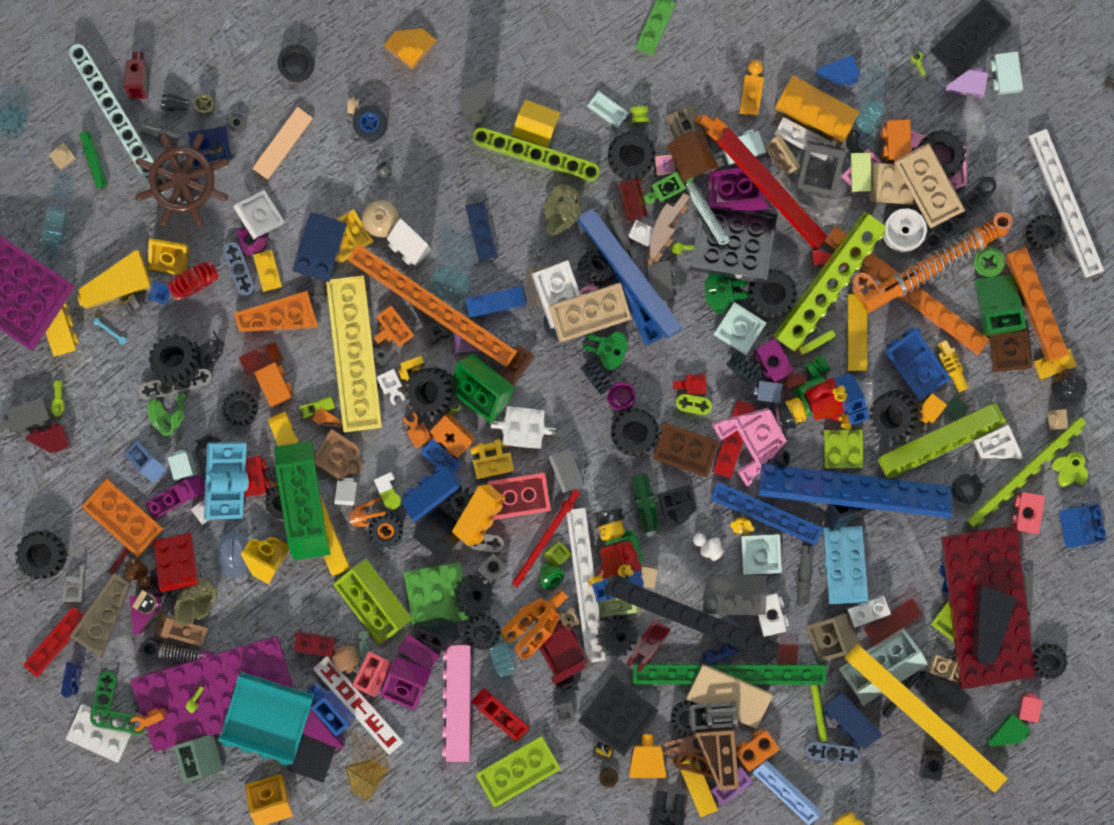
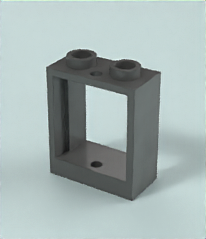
M807 140L797 180V188L804 193H811L813 191L818 192V195L823 197L835 196L845 149ZM810 152L838 158L831 188L804 182Z

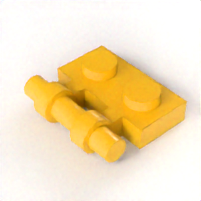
M500 439L494 440L492 443H479L477 446L470 447L472 455L478 453L480 455V459L473 460L477 479L514 471L511 453L503 454L502 448L509 446L502 445ZM496 450L497 455L486 457L485 452Z

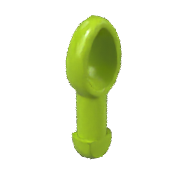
M56 380L53 384L54 399L51 403V411L55 417L59 418L64 413L65 402L62 399L63 382Z

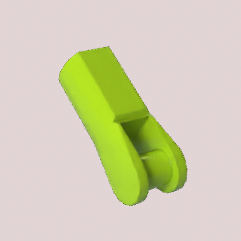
M332 396L303 405L299 407V410H302V419L316 414V412H310V406L314 405L317 412L320 407L326 411L334 409L335 404Z

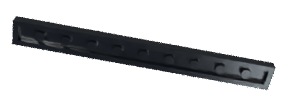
M610 575L603 592L771 661L779 646V643L613 575Z

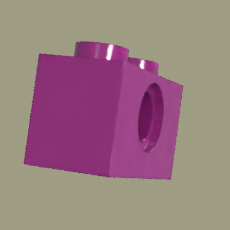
M776 338L754 350L756 352L754 358L759 365L762 364L765 368L763 373L768 382L772 381V383H775L794 372ZM769 357L777 358L778 364L776 367L769 366Z

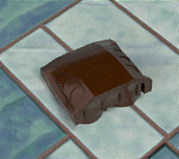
M703 130L692 131L682 135L667 145L683 183L709 170L719 169Z

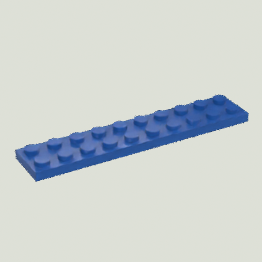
M761 464L759 496L951 518L952 516L951 486Z

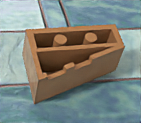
M734 729L695 731L719 790L739 789Z

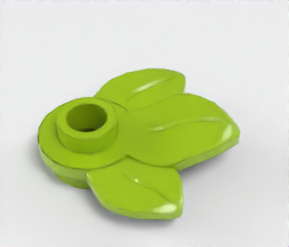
M1072 452L1067 457H1058L1052 463L1051 468L1059 472L1058 481L1061 487L1069 486L1074 481L1083 486L1088 479V470L1084 466L1085 458L1079 452ZM1074 459L1079 460L1077 465L1072 464Z

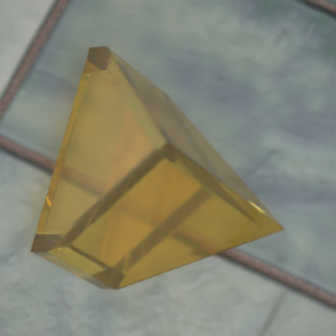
M374 759L344 767L351 792L367 802L388 771V768Z

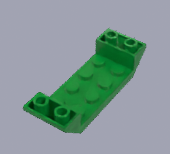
M313 440L275 446V467L287 542L292 560L296 561L331 555L316 473Z

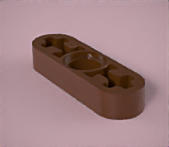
M678 752L674 755L673 764L677 769L714 779L711 770H709L710 767L706 757L687 752ZM683 758L684 760L691 761V763L682 764L679 759ZM698 760H702L704 763V768L701 771L696 768Z

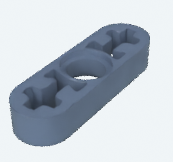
M229 242L225 245L223 252L238 292L244 296H249L254 292L255 285L245 257L237 243ZM231 246L238 249L235 252L236 257H241L242 260L230 262V260H234L232 254H228ZM236 264L244 265L245 270L242 274L234 272ZM248 275V278H244L247 284H251L248 292L241 290L243 282L242 280L237 281V278Z
M810 741L804 748L806 756L814 760L853 765L858 763L861 758L860 751L853 746ZM815 745L816 749L822 750V746H825L823 751L824 757H820L822 753L815 752L812 756L808 749ZM831 747L838 750V755L835 758H829L827 755V751ZM841 748H844V753H850L851 750H854V754L857 755L856 758L854 757L850 761L849 757L843 756V760H839L842 755Z

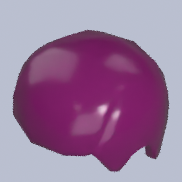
M619 382L609 389L607 402L611 408L617 411H625L632 408L635 404L636 391L632 385L626 382Z

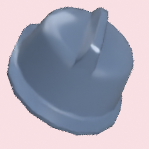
M239 532L226 533L218 544L219 569L224 575L231 578L240 577L248 568L241 556V552L248 541Z

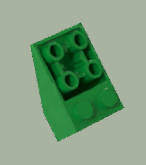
M1012 274L974 280L984 336L1021 331L1027 328L1023 307Z

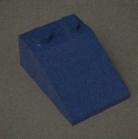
M311 212L297 251L293 271L330 282L335 274L348 223Z

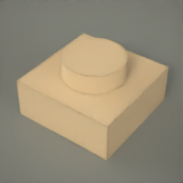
M64 143L49 154L60 170H63L77 159Z
M1066 409L1048 411L1049 430L1068 428Z

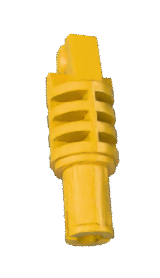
M947 340L938 343L937 345L940 350L939 358L947 374L952 377L958 392L968 389L969 386L962 373L963 367L955 349L950 348Z

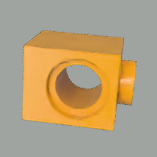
M933 393L929 394L920 405L923 409L920 411V414H923V418L920 420L925 424L928 422L930 424L933 423L947 404Z

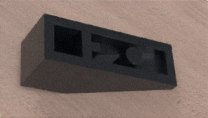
M828 504L823 517L832 531L850 525L875 509Z

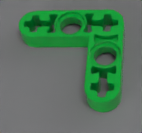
M111 672L102 673L98 679L90 715L92 725L101 729L133 735L142 734L146 727L140 731H135L134 726L128 725L129 729H125L127 719L131 720L134 715L110 711L116 687V678ZM107 676H109L110 680L113 681L112 683L108 684L107 688L108 690H111V693L105 690L99 691L100 688L104 689L105 683L102 680L106 679ZM100 695H107L109 701L107 704L101 705L98 703V697ZM98 714H102V718L108 719V715H111L109 719L110 725L107 726V721L103 720L97 723L94 716L98 717ZM121 717L124 720L123 725L115 727L113 725L114 718Z

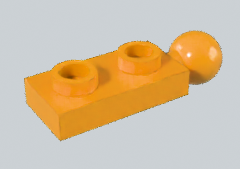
M752 60L748 65L751 76H744L739 114L758 116L764 77H758V74L763 71V64L759 60Z

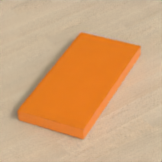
M108 478L102 482L81 506L138 558L164 530L161 525Z

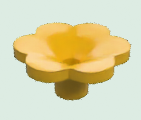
M741 516L730 523V527L733 528V532L736 534L748 535L749 532L754 531L752 522L747 520L745 516Z

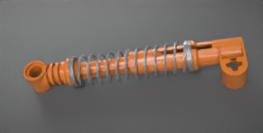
M1006 212L997 213L985 225L983 224L978 228L973 227L968 232L966 231L965 235L967 238L964 239L963 236L959 235V243L956 239H953V246L947 242V250L940 246L942 253L939 254L936 250H934L932 255L928 253L927 258L921 257L920 262L915 261V265H908L909 268L906 270L903 268L901 273L896 272V274L888 277V280L879 286L876 285L869 274L858 273L853 279V293L868 313H871L896 297L901 298L905 296L907 291L912 292L913 287L919 288L920 283L925 284L926 280L931 281L932 276L937 277L939 272L944 273L945 268L951 269V264L956 266L958 261L963 262L964 257H970V253L975 255L977 250L982 251L993 239L1006 236L1011 229L1013 219ZM998 222H1004L1006 226L1001 227L998 225ZM966 252L969 253L968 257L964 255ZM866 284L865 290H866L867 293H865V294L863 295V292H864V286H863V285Z

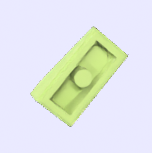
M617 598L598 602L600 619L607 616L613 617V615L640 612V607Z

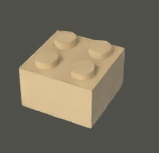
M872 163L869 201L913 205V195L895 164Z

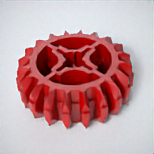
M204 262L173 278L168 284L169 291L176 300L187 298L217 281L219 277L218 271L211 262Z

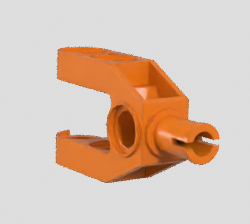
M559 589L549 601L540 598L524 606L503 627L500 633L501 637L506 643L514 642L521 634L525 633V630L534 621L538 620L515 646V652L520 658L527 659L531 657L552 635L560 617L557 613V608L569 597ZM524 617H527V620L524 623L520 624L521 620ZM514 631L510 637H507L509 632ZM539 632H542L541 635L535 639V635ZM525 646H528V649L525 652L521 653V650Z

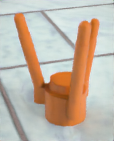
M382 497L363 505L355 506L353 511H349L351 525H358V527L369 526L370 522H366L367 518L386 515L385 511L367 514L365 510H362L381 501Z

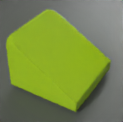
M558 541L542 557L550 566L559 567L572 554Z

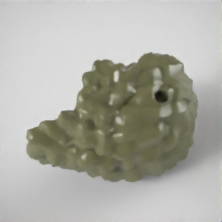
M559 184L551 190L548 195L549 198L546 199L547 202L543 206L545 209L544 214L548 220L545 230L552 236L562 233L565 229H569L581 215L583 205L579 193L573 187Z
M198 577L199 584L179 589L173 616L175 621L181 626L193 623L194 619L205 618L206 615H209L212 604L216 603L218 589L207 578Z

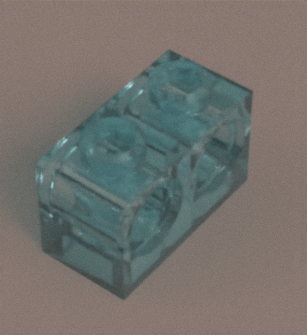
M47 206L39 241L40 244L62 249L70 214L69 211Z

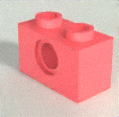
M1019 492V495L1015 496L1014 507L1017 508L1016 514L1012 515L1011 525H1017V531L1039 534L1045 496ZM1026 507L1030 508L1032 512L1029 518L1023 516V510Z
M369 651L352 686L376 698L392 662Z

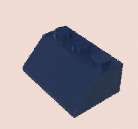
M839 690L822 706L825 709L823 713L830 720L834 718L839 723L836 727L843 734L847 732L852 737L850 741L857 748L861 746L865 749L883 735Z

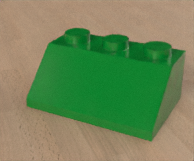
M474 354L457 363L452 378L457 383L454 385L455 388H458V392H455V395L490 424L494 422L510 402L515 388Z

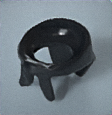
M213 331L216 340H211L201 346H198L196 341L193 342L204 365L216 362L223 353L225 342L218 338L215 331ZM212 345H218L216 351L209 354L205 353Z
M208 433L206 437L195 440L198 443L195 449L196 456L201 465L205 466L207 456L202 452L203 446L208 442H222L219 438L211 436V433Z
M977 473L973 476L963 474L953 481L952 493L959 502L972 504L980 497L982 487L986 488V485L980 482ZM967 480L972 481L976 487L975 493L970 496L964 492L962 487L963 482Z

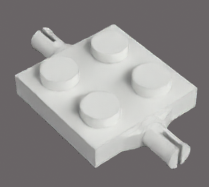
M506 406L503 422L494 421L490 425V428L502 429V445L541 449L544 434L554 436L556 434V428L545 427L544 410Z

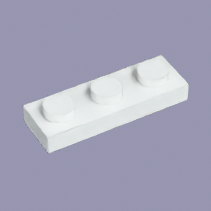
M784 117L774 134L775 136L780 135L783 140L802 150H805L807 140L834 145L833 142ZM810 152V154L824 161L828 157L827 155Z

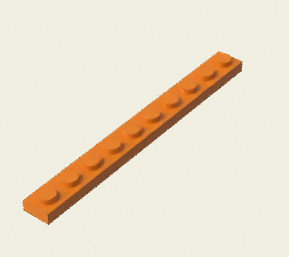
M835 226L824 242L836 250L847 234ZM854 247L851 249V256L857 254L858 247ZM873 253L865 256L860 267L861 270L869 274L880 284L886 282L888 277L898 272ZM913 287L912 292L907 291V294L900 298L976 355L980 354L990 340L921 288Z
M360 244L356 246L347 259L350 263L505 368H507L516 355V350Z

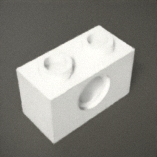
M777 593L766 595V614L768 610L775 609L777 612L776 618L769 620L766 614L758 615L762 636L764 637L785 632V627L788 626L787 617L782 615L781 608H784L781 596L778 597Z
M882 595L870 599L868 602H862L846 608L854 628L891 614L885 597Z

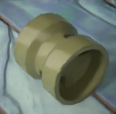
M199 94L194 100V107L200 114L209 115L215 109V102L208 94Z

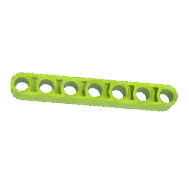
M477 128L473 133L474 143L479 147L588 182H593L599 177V167L592 162L486 128ZM479 133L487 135V139L484 142H479L476 139ZM499 138L505 141V145L501 148L494 145L495 141ZM517 144L522 145L524 148L519 154L513 152V147ZM534 150H538L542 156L536 160L531 157V153ZM552 156H557L560 162L557 165H551L549 159ZM570 162H575L578 168L575 171H570L567 165ZM594 168L596 175L588 177L585 173L586 169Z
M991 404L884 454L878 459V463L887 478L896 477L1000 428L1006 423V419L998 405Z

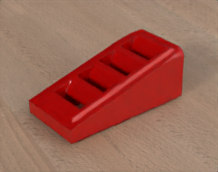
M812 250V266H824L832 254ZM842 263L840 266H847V264Z

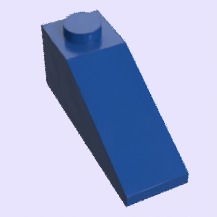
M522 287L465 299L470 319L526 306Z

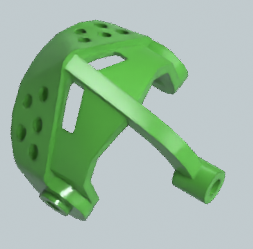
M183 392L176 397L178 410L172 415L163 409L161 402L157 399L150 400L147 405L149 419L154 428L162 435H173L184 420V400L187 397ZM164 420L169 423L170 428L165 425Z

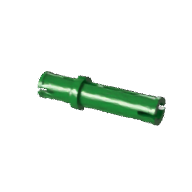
M87 131V133L82 132L79 134L84 149L82 152L83 155H86L95 188L107 187L108 184L97 154L98 148L94 145L91 131Z

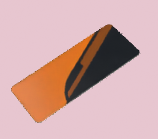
M321 407L312 418L313 421L327 431L333 429L342 436L346 434L343 431V422L326 410H322Z

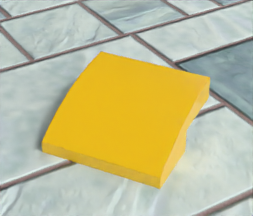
M354 209L337 219L348 223L338 259L340 263L349 258L358 244L366 248L374 242Z

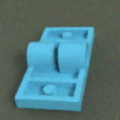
M207 443L204 519L243 518L244 491H247L249 484L248 475L245 472L247 443Z
M862 526L842 527L834 531L831 528H824L825 573L829 604L868 602Z

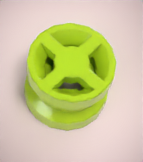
M631 107V124L650 123V119L647 117L649 107Z

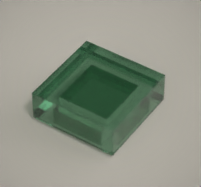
M954 395L943 411L954 421H957L968 411L969 407Z

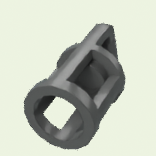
M736 701L691 705L689 708V724L692 731L738 729ZM706 709V712L703 713V722H707V725L696 726L697 717L695 710Z

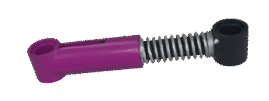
M148 638L140 646L141 655L147 659L166 658L168 660L170 658V660L173 659V661L176 660L177 662L180 660V663L216 654L205 650L197 653L196 651L193 652V650L190 651V649L186 650V648L183 650V647L180 649V647L176 648L175 646L174 648L173 645L170 647V645L167 646L156 638ZM148 643L155 646L154 653L147 651L146 646Z

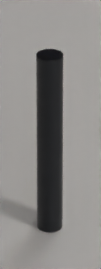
M918 671L911 675L904 686L910 690L922 672ZM891 701L882 715L888 719L897 705Z

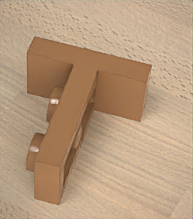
M160 613L154 631L161 637H170L202 647L208 628L193 623L181 626L173 617Z

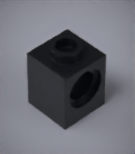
M929 751V754H923L920 777L941 781L945 758L940 756L941 753ZM932 760L937 762L935 770L928 769V763Z

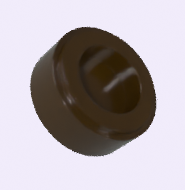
M613 768L603 769L599 775L600 783L605 787L615 786L618 782L617 771Z

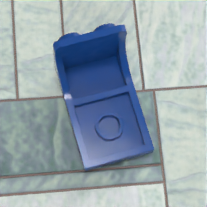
M911 327L901 334L902 339L898 340L896 338L888 343L884 353L916 398L921 401L951 378L920 334L921 329L919 327L916 329Z

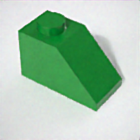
M1009 713L987 739L986 743L990 746L1019 744L1020 741L1023 743L1030 735L1028 733L1030 728L1015 715Z

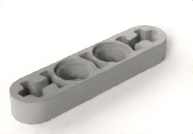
M198 369L199 373L197 376L195 375V378L200 377L202 372L209 375L205 383L203 380H197V385L194 386L193 380L185 388L181 385L176 388L173 385L169 392L162 390L160 380L146 382L140 386L139 395L145 400H152L204 387L212 382L213 375L207 369ZM158 383L157 389L160 392L159 395H157V391L151 392L149 397L147 394H143V391L146 390V386H148L150 389L156 388L154 384Z

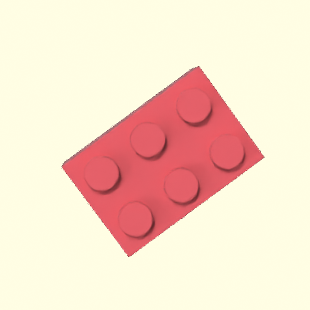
M545 473L488 481V484L506 498L502 504V509L495 515L494 520L551 511Z

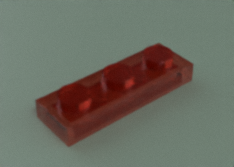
M913 599L890 612V615L882 617L864 629L874 646L923 616Z

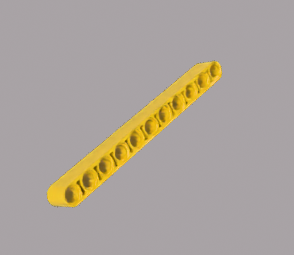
M856 644L844 657L994 793L1008 780L1004 774L859 644Z

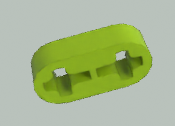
M682 394L676 399V407L683 412L706 415L712 409L711 401L707 398ZM686 397L687 401L692 402L693 405H686L685 408H682L679 400H683ZM702 401H705L709 408L701 412V408L695 407V403L701 404Z

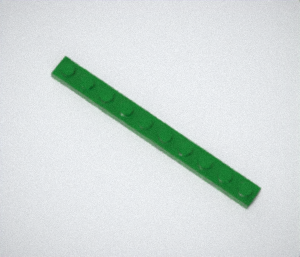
M633 664V684H693L702 664H647L641 673L636 671L639 664ZM705 664L749 684L826 685V665Z

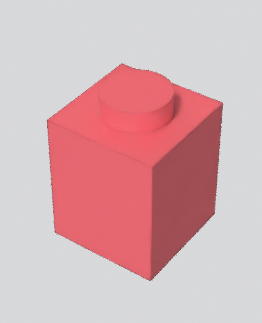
M1027 693L1026 696L1021 695L1016 717L1038 723L1043 700L1038 699L1037 694Z

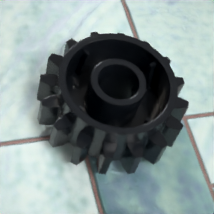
M475 574L464 576L462 581L456 582L457 587L453 588L454 596L452 598L455 600L454 606H458L459 612H465V616L477 617L478 615H484V610H490L488 604L493 603L490 596H493L494 593L489 591L492 585H486L487 579L482 580L481 575L475 576Z
M620 615L607 616L605 621H601V626L597 627L598 635H596V638H598L597 645L602 647L601 651L607 652V656L614 657L626 656L627 652L633 651L631 645H636L633 638L638 637V635L633 634L636 627L630 626L632 621H626V616Z

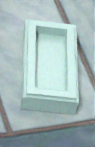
M600 91L595 94L587 105L589 109L617 129L629 115V112Z

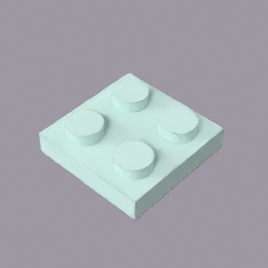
M734 302L713 335L746 356L766 325V322Z
M780 534L741 536L743 575L782 573Z

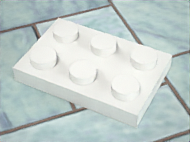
M568 260L531 274L550 328H554L548 305L580 295Z
M81 704L66 740L119 763L132 734L94 727L90 721L92 707ZM98 714V717L94 716V719H96L97 723H100L101 720L107 721L106 725L109 726L111 716L108 715V719L102 718V714ZM116 718L113 719L115 727H121L124 723Z

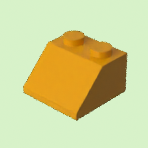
M282 773L245 785L249 812L255 825H267L293 816L291 801Z

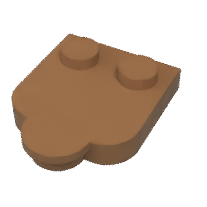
M333 429L329 431L315 453V464L336 478H344L348 474L357 475L363 467L362 461L359 458L360 450L358 446Z

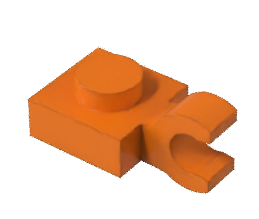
M698 115L695 120L698 125L706 128L704 134L716 144H718L716 141L723 130L728 128L717 117L710 119L706 115Z
M154 708L147 712L146 717L136 715L130 721H139L140 726L136 727L135 731H140L144 727L163 720L167 713L164 708L159 710Z

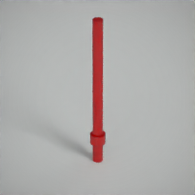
M574 488L568 499L563 501L560 511L511 583L518 588L566 514L570 513L573 509V504L581 493L579 490Z

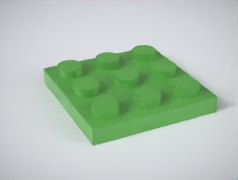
M461 562L404 572L410 613L413 619L412 625L439 617L454 622L470 619V616H465V612H459V608L454 606L455 600L452 598L454 596L453 588L457 587L456 582L462 581Z

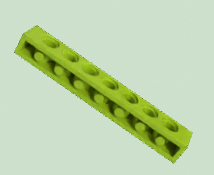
M864 211L773 336L794 352L797 348H801L805 342V337L808 333L814 331L819 318H823L826 315L830 303L837 300L840 294L839 291L842 287H846L849 284L851 275L854 271L860 269L863 264L862 260L866 255L868 256L872 253L874 244L877 240L883 238L887 227ZM869 231V238L862 240L863 233ZM854 247H858L857 254L851 256V249ZM846 263V269L839 271L840 264ZM831 278H835L834 285L828 287V280ZM823 294V300L816 302L817 295ZM811 309L812 315L805 318V311ZM801 325L800 331L793 333L794 326Z

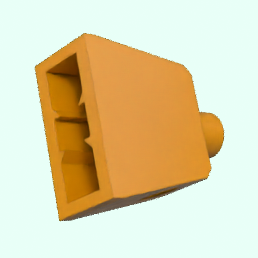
M642 734V745H634L629 778H666L661 745H653V734Z

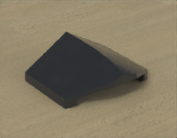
M691 484L657 494L664 520L673 525L685 522L697 510Z

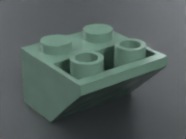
M214 735L174 745L184 783L224 771Z

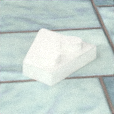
M1008 424L972 440L980 458H1023Z

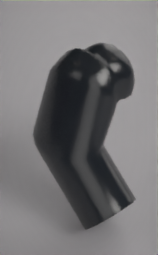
M852 130L848 133L846 147L851 153H864L858 146L860 133L857 130Z

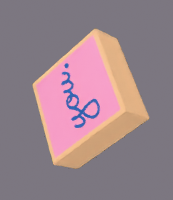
M671 155L656 156L657 176L672 175L676 172L675 163Z

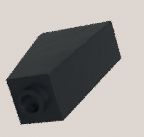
M979 584L975 585L971 656L976 657V662L988 665V662L995 664L1017 597Z

